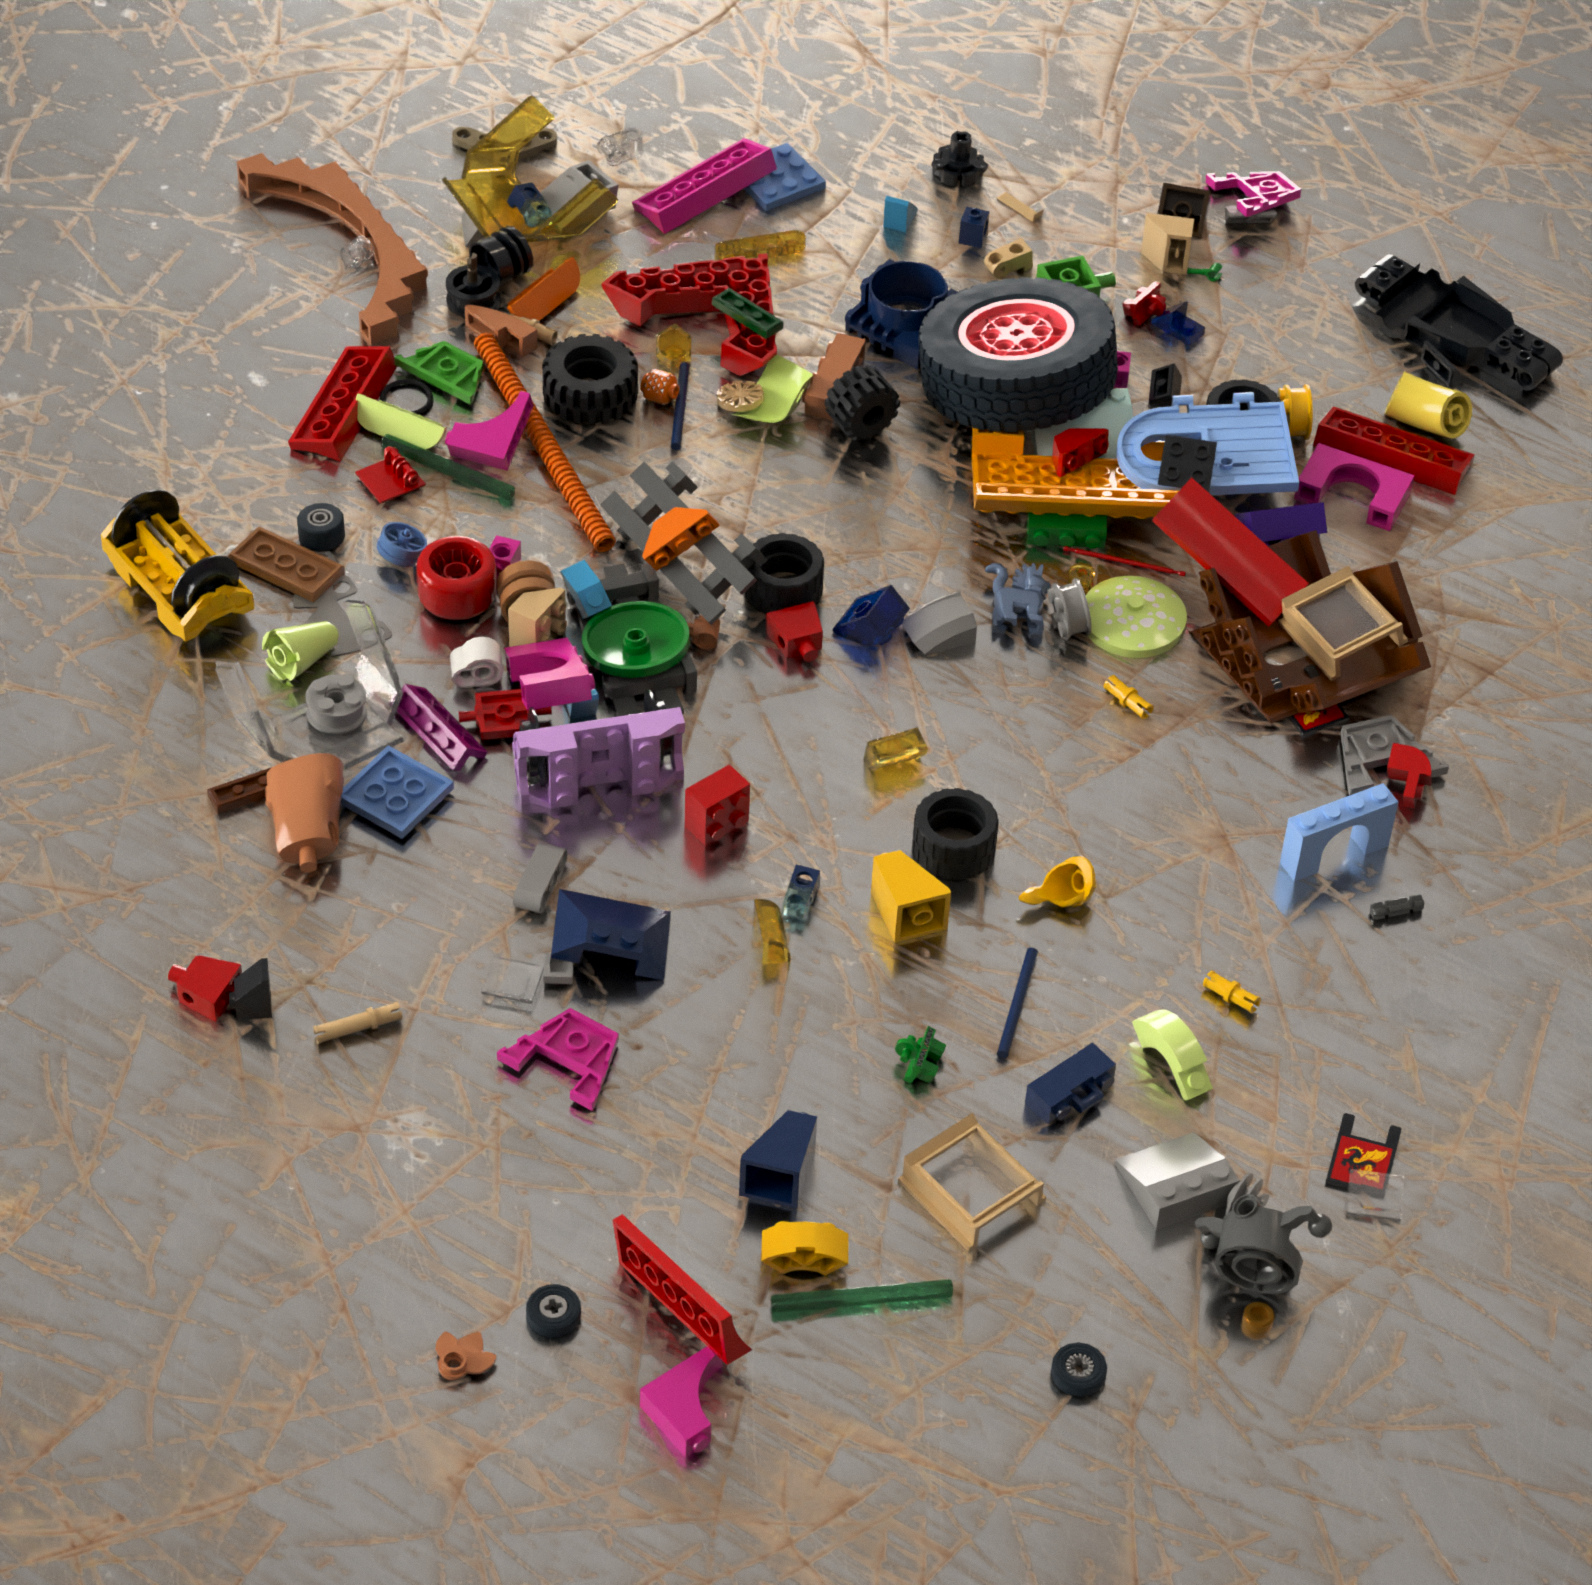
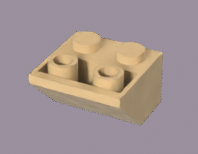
M1146 213L1141 254L1162 272L1187 275L1194 219Z
M554 588L526 592L509 607V647L554 640L558 635L564 633L567 627L565 589Z

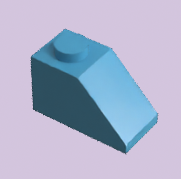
M585 560L560 571L582 619L612 606L601 581Z

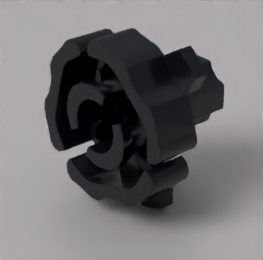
M966 131L952 133L950 145L940 147L938 153H934L931 166L933 173L940 178L942 183L955 187L958 183V175H961L960 185L968 187L975 184L976 180L987 170L988 163L984 161V156L981 154L977 155L978 150L971 147L970 133Z

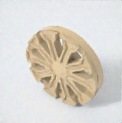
M733 381V384L727 383L721 387V390L717 391L718 405L728 411H749L757 408L764 401L763 388L759 384L756 385L753 381Z

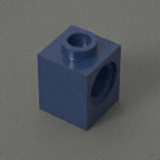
M966 206L960 221L958 244L982 248L988 234L990 211Z

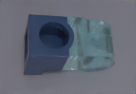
M533 182L519 184L514 187L506 202L511 208H518L523 215L526 225L532 228L549 224L552 220L551 209Z
M798 864L795 865L784 898L782 915L801 920L806 919L810 904H812L820 888V870ZM800 875H808L812 878V881L802 879Z

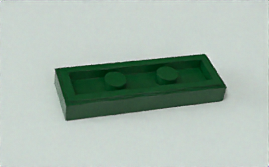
M731 288L712 298V305L765 339L783 329V321Z

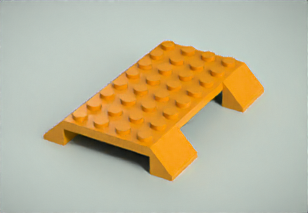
M972 426L971 464L974 510L986 513L1006 511L1011 514L1032 512L1037 515L1058 513L1062 516L1084 514L1088 517L1109 515L1114 518L1135 516L1139 519H1146L1148 517H1155L1179 491L1142 489L1123 474L1117 459L1096 458L1065 476L1059 477L1056 474L1052 456L1023 455L1024 431H988V429H976ZM1165 441L1147 443L1141 447V451L1149 459L1161 461Z

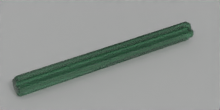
M385 434L381 439V447L384 449L388 446L395 447L405 458L498 497L511 500L515 495L514 486L390 434Z
M950 1279L776 1294L771 1296L770 1305L773 1313L947 1298L953 1296V1284Z

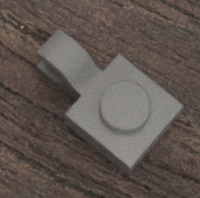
M545 953L544 983L573 984L574 963L550 958L551 953Z

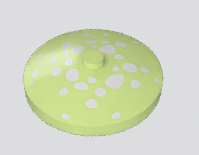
M1119 576L1098 583L1086 594L1091 617V634L1087 636L1097 646L1110 653L1130 658L1157 656L1172 649L1184 635L1187 621L1185 605L1172 589L1158 581L1140 576Z

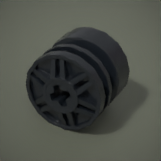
M507 225L493 232L490 236H486L471 244L469 248V258L472 257L473 253H476L477 265L486 266L497 273L500 279V287L511 282L512 278H518L531 271L533 267L531 248L522 233L513 226Z

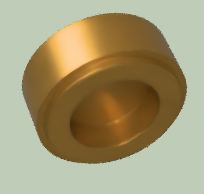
M1253 1302L1244 1309L1242 1320L1244 1326L1249 1331L1261 1334L1268 1332L1272 1328L1275 1315L1269 1305L1263 1302Z

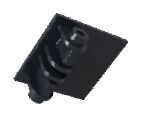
M1166 435L1158 485L1182 488L1192 477L1209 492L1217 442Z

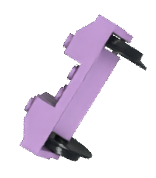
M646 690L644 694V713L540 728L536 712L533 707H530L527 719L520 721L519 732L513 734L514 742H512L516 784L521 805L530 803L546 808L577 805L579 787L628 780L632 796L660 792L673 782L684 780L682 734L685 733V721L681 708L666 709L662 699L655 700L652 692ZM670 755L671 763L663 764L664 757ZM527 775L529 777H536L539 784L528 785Z

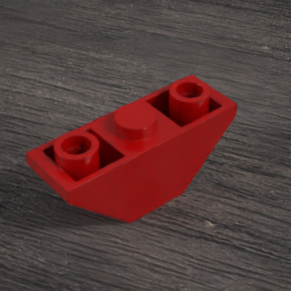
M1069 428L1054 436L1052 461L1057 476L1063 477L1107 453L1109 430L1105 428Z

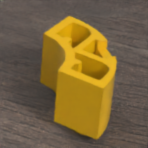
M780 1221L775 1226L762 1231L761 1261L781 1274L796 1270H809L826 1276L848 1264L849 1234L836 1228L832 1223Z

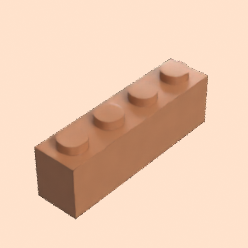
M837 333L833 342L829 341L826 356L820 358L818 371L813 372L810 387L805 390L802 396V402L805 403V414L833 421L825 410L827 408L825 406V399L828 398L826 394L834 386L833 382L837 378L840 379L844 372L847 370L851 372L854 367L862 365L865 359L866 339Z

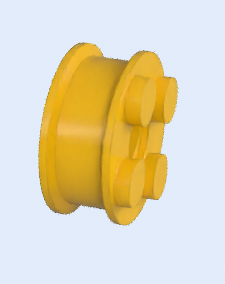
M1304 384L1303 388H1290L1289 385H1284L1283 388L1278 389V397L1281 402H1284L1290 437L1303 436L1304 440H1309L1313 422L1310 387L1308 384Z

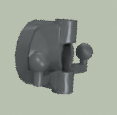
M1251 1194L1238 1198L1233 1205L1232 1211L1224 1216L1223 1219L1202 1217L1195 1221V1226L1201 1232L1200 1240L1202 1245L1207 1249L1214 1250L1218 1248L1214 1264L1218 1273L1229 1283L1241 1289L1260 1294L1287 1292L1298 1284L1303 1259L1289 1239L1291 1230L1306 1221H1309V1232L1317 1238L1328 1236L1332 1230L1330 1218L1325 1214H1317L1312 1206H1300L1283 1213L1263 1207L1258 1199Z

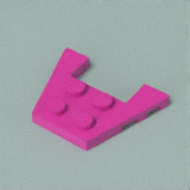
M1250 172L1249 177H1240L1236 173H1227L1225 178H1215V173L1206 174V184L1212 189L1221 190L1238 187L1246 196L1250 197L1237 200V210L1246 217L1301 197V189L1281 172Z
M569 1008L540 1025V1030L530 1036L525 1034L518 1038L517 1043L508 1049L506 1047L501 1048L497 1052V1060L520 1071L536 1052H539L582 1075L583 1077L570 1091V1099L592 1111L595 1108L617 1047L619 1033Z

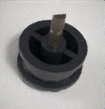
M473 253L472 257L467 260V265L452 270L446 278V289L448 291L446 303L450 311L465 319V306L468 304L497 310L500 305V294L498 291L500 288L499 276L491 268L477 265V255Z

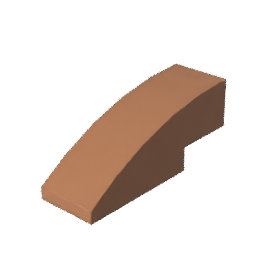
M469 304L465 306V326L476 334L491 333L501 348L507 345L522 357L537 349V329L528 323L498 310Z

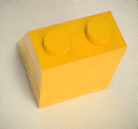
M901 850L873 857L871 895L894 943L948 930L951 891L947 886Z

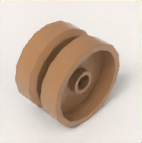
M526 560L513 563L500 572L496 580V590L500 600L501 613L506 622L509 623V607L523 593L555 588L553 573L548 566L541 562Z

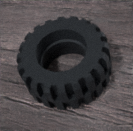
M579 334L575 338L572 336L566 338L564 342L559 341L545 355L546 358L542 364L544 400L556 415L560 414L562 419L566 421L573 420L575 424L580 425L581 423L595 425V423L600 422L606 424L611 419L617 420L621 418L623 413L626 414L635 404L638 394V362L634 357V353L628 347L626 348V345L618 340L616 342L613 337H601L600 334H592V336ZM582 378H598V379H601V380L585 381V380H580V379H582Z

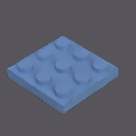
M788 143L771 149L777 169L743 188L765 211H769L826 189V181Z
M388 745L343 787L341 805L403 839L454 789V781Z

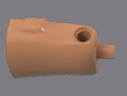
M317 753L297 757L277 764L266 774L265 804L273 815L278 854L284 862L300 864V870L303 872L315 871L317 869V860L332 854L337 849L339 843V814L344 784V766L338 757L331 754Z

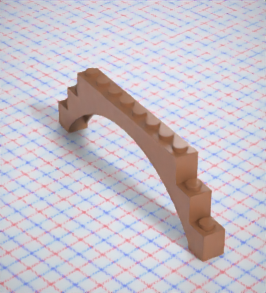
M263 153L237 161L238 181L248 193L263 192L277 194L313 204L339 217L366 241L378 263L380 274L372 299L365 310L359 312L360 332L371 345L398 336V317L412 312L413 293L427 288L426 278L428 277V270L423 263L421 264L418 261L414 251L408 249L403 238L394 232L392 225L383 219L381 212L373 207L368 196L363 195L357 183L352 182L347 171L342 169L336 161L311 169L299 157L274 165Z

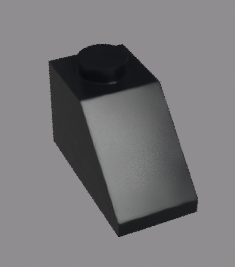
M261 958L234 979V991H229L230 1009H236L237 1020L272 1018L267 958Z

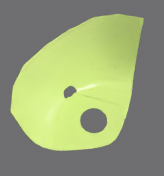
M777 354L768 362L756 385L759 384L763 388L764 401L755 409L736 412L732 415L766 423H778L786 420L798 407L813 374Z

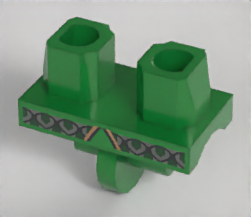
M928 1026L924 1036L919 1038L917 1042H915L916 1038L912 1035L897 1041L895 1051L901 1056L900 1061L907 1063L910 1060L903 1079L904 1081L911 1084L917 1077L930 1083L935 1077L938 1065L926 1060V1057L938 1062L946 1047V1044L933 1038L936 1029Z

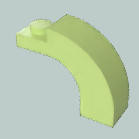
M1156 1010L1132 1021L1142 1048H1155L1168 1062L1183 1100L1192 1099L1213 1089L1203 1064L1207 1061V1058L1192 1031L1177 1015L1167 1010Z

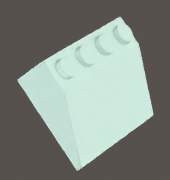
M1115 388L1111 390V393L1100 405L1094 407L1090 412L1082 414L1079 418L1072 421L1068 420L1066 423L1057 426L1051 425L1049 428L1031 430L1030 434L1035 455L1052 456L1054 436L1069 428H1105L1109 430V447L1107 453L1098 458L1117 459L1116 452L1119 434L1124 425L1133 418L1128 388Z

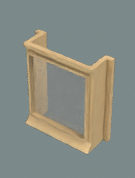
M1349 565L1282 599L1283 618L1279 620L1280 626L1331 681L1341 677V659L1388 635L1398 646L1408 642V638L1403 634V624L1398 622L1353 575Z
M973 1113L904 1156L903 1175L898 1178V1182L968 1252L978 1246L979 1230L1026 1198H1029L1036 1206L1046 1200V1196L1043 1194L1044 1183L1042 1181L1039 1182L1005 1150L977 1122Z

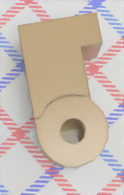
M1020 238L988 253L984 259V264L993 276L999 279L1020 268L1025 272L1033 268L1032 249Z

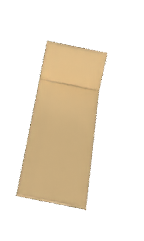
M1007 192L996 198L1032 222L1043 215L1044 209L1036 212Z

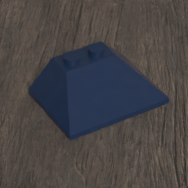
M560 889L550 958L579 964L584 949L637 960L635 975L663 980L665 976L671 911Z

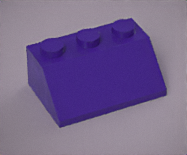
M1324 502L1234 514L1239 521L1267 546H1270V541L1279 540L1281 542L1314 530L1317 531L1318 537L1319 534L1328 533Z

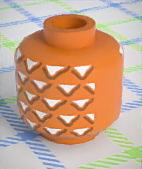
M653 369L646 373L640 385V389L648 401L661 405H667L672 399H676L680 390L679 385H677L676 376L659 369Z

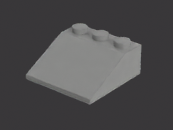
M1194 1132L1123 1156L1114 1161V1164L1155 1230L1226 1206L1229 1193L1240 1182L1226 1158Z

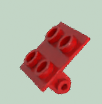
M391 446L384 449V460L355 472L381 504L426 485L417 471L399 453L398 449Z

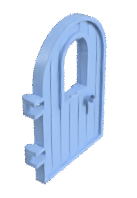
M1253 392L1233 393L1232 404L1195 406L1193 404V395H1176L1172 397V407L1154 408L1134 416L1124 425L1118 437L1116 454L1119 467L1132 483L1142 489H1181L1158 485L1161 461L1149 459L1141 451V447L1147 443L1165 441L1166 435L1217 442L1209 490L1211 495L1296 492L1299 488V478L1284 402L1254 403ZM1240 403H1247L1248 410H1240ZM1186 405L1188 413H1179V406Z

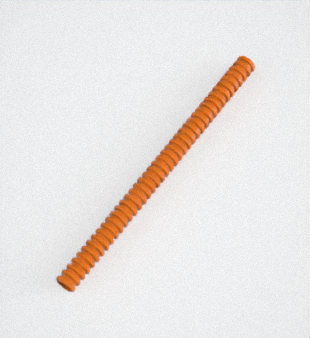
M482 333L477 336L474 341V347L509 406H511L517 399L520 391L528 392L493 334ZM533 402L534 406L524 431L597 552L609 551L615 545L616 538Z

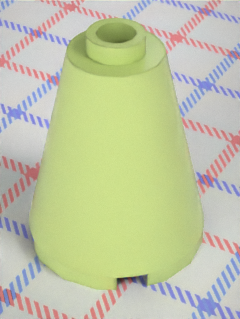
M328 621L268 631L262 641V649H267L269 656L265 659L273 674L279 679L294 680L337 645L339 633L337 628Z

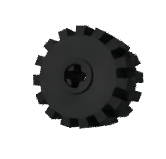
M865 365L863 368L857 366L851 372L849 370L844 372L840 379L837 378L833 382L834 386L826 394L828 398L825 399V406L827 407L825 410L850 439L853 438L854 441H860L862 438L868 440L873 435L878 436L881 434L885 427L888 428L892 424L891 420L896 418L898 414L896 409L900 407L898 393L878 370L868 365Z

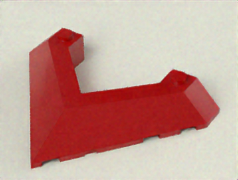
M767 253L758 254V258L752 259L739 256L716 261L706 260L674 264L673 269L661 270L659 266L641 268L640 273L627 274L626 270L616 271L602 282L601 286L618 314L639 326L655 314L721 311L712 305V298L728 288H731L773 315ZM724 313L730 336L722 342L721 367L742 376L763 367L777 355L775 334L765 339Z

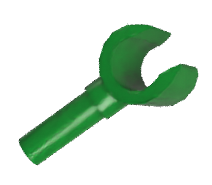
M1213 263L1209 269L1188 268L1187 274L1203 275L1208 280L1215 282L1223 274L1218 273L1222 269V265L1220 263Z

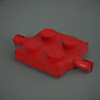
M521 689L475 693L476 705L474 710L458 711L459 723L476 721L481 740L513 737L515 732H519L520 721L526 720L528 716V711L522 701ZM551 707L534 709L537 716L552 715Z

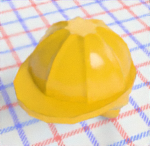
M1084 856L1071 857L1051 869L1040 887H1031L1019 896V901L1029 905H1037L1049 901L1059 907L1081 906L1091 899L1097 886L1094 868L1091 862Z

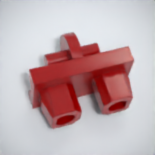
M1154 282L1148 288H1139L1134 300L1127 299L1123 302L1124 315L1132 317L1134 325L1140 326L1151 315L1159 316L1165 312L1166 298L1160 294V282Z

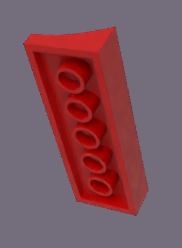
M390 346L345 347L288 440L291 450L313 452L339 462L342 461L362 427L357 420V394L366 395L369 398L378 400L382 390L386 387L397 368Z
M1334 406L1318 424L1313 442V447H1317L1318 443L1412 474L1414 475L1413 481L1452 495L1456 494L1475 457V454Z
M1192 477L1152 520L1205 570L1215 567L1219 582L1268 627L1283 613L1282 599L1305 588L1309 584Z
M623 1214L612 1220L619 1264L723 1362L729 1365L752 1351L739 1337L733 1324L732 1315Z

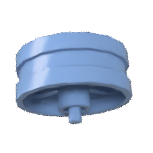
M390 522L382 528L376 548L379 554L387 561L402 567H412L417 565L419 555L427 546V539L422 532L409 524Z

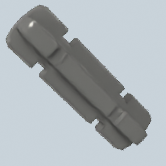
M1416 894L1409 896V899L1402 897L1384 901L1385 904L1382 902L1373 903L1370 905L1369 910L1372 918L1378 920L1385 918V915L1393 917L1410 913L1409 910L1412 912L1421 911L1424 909L1425 902L1422 895Z

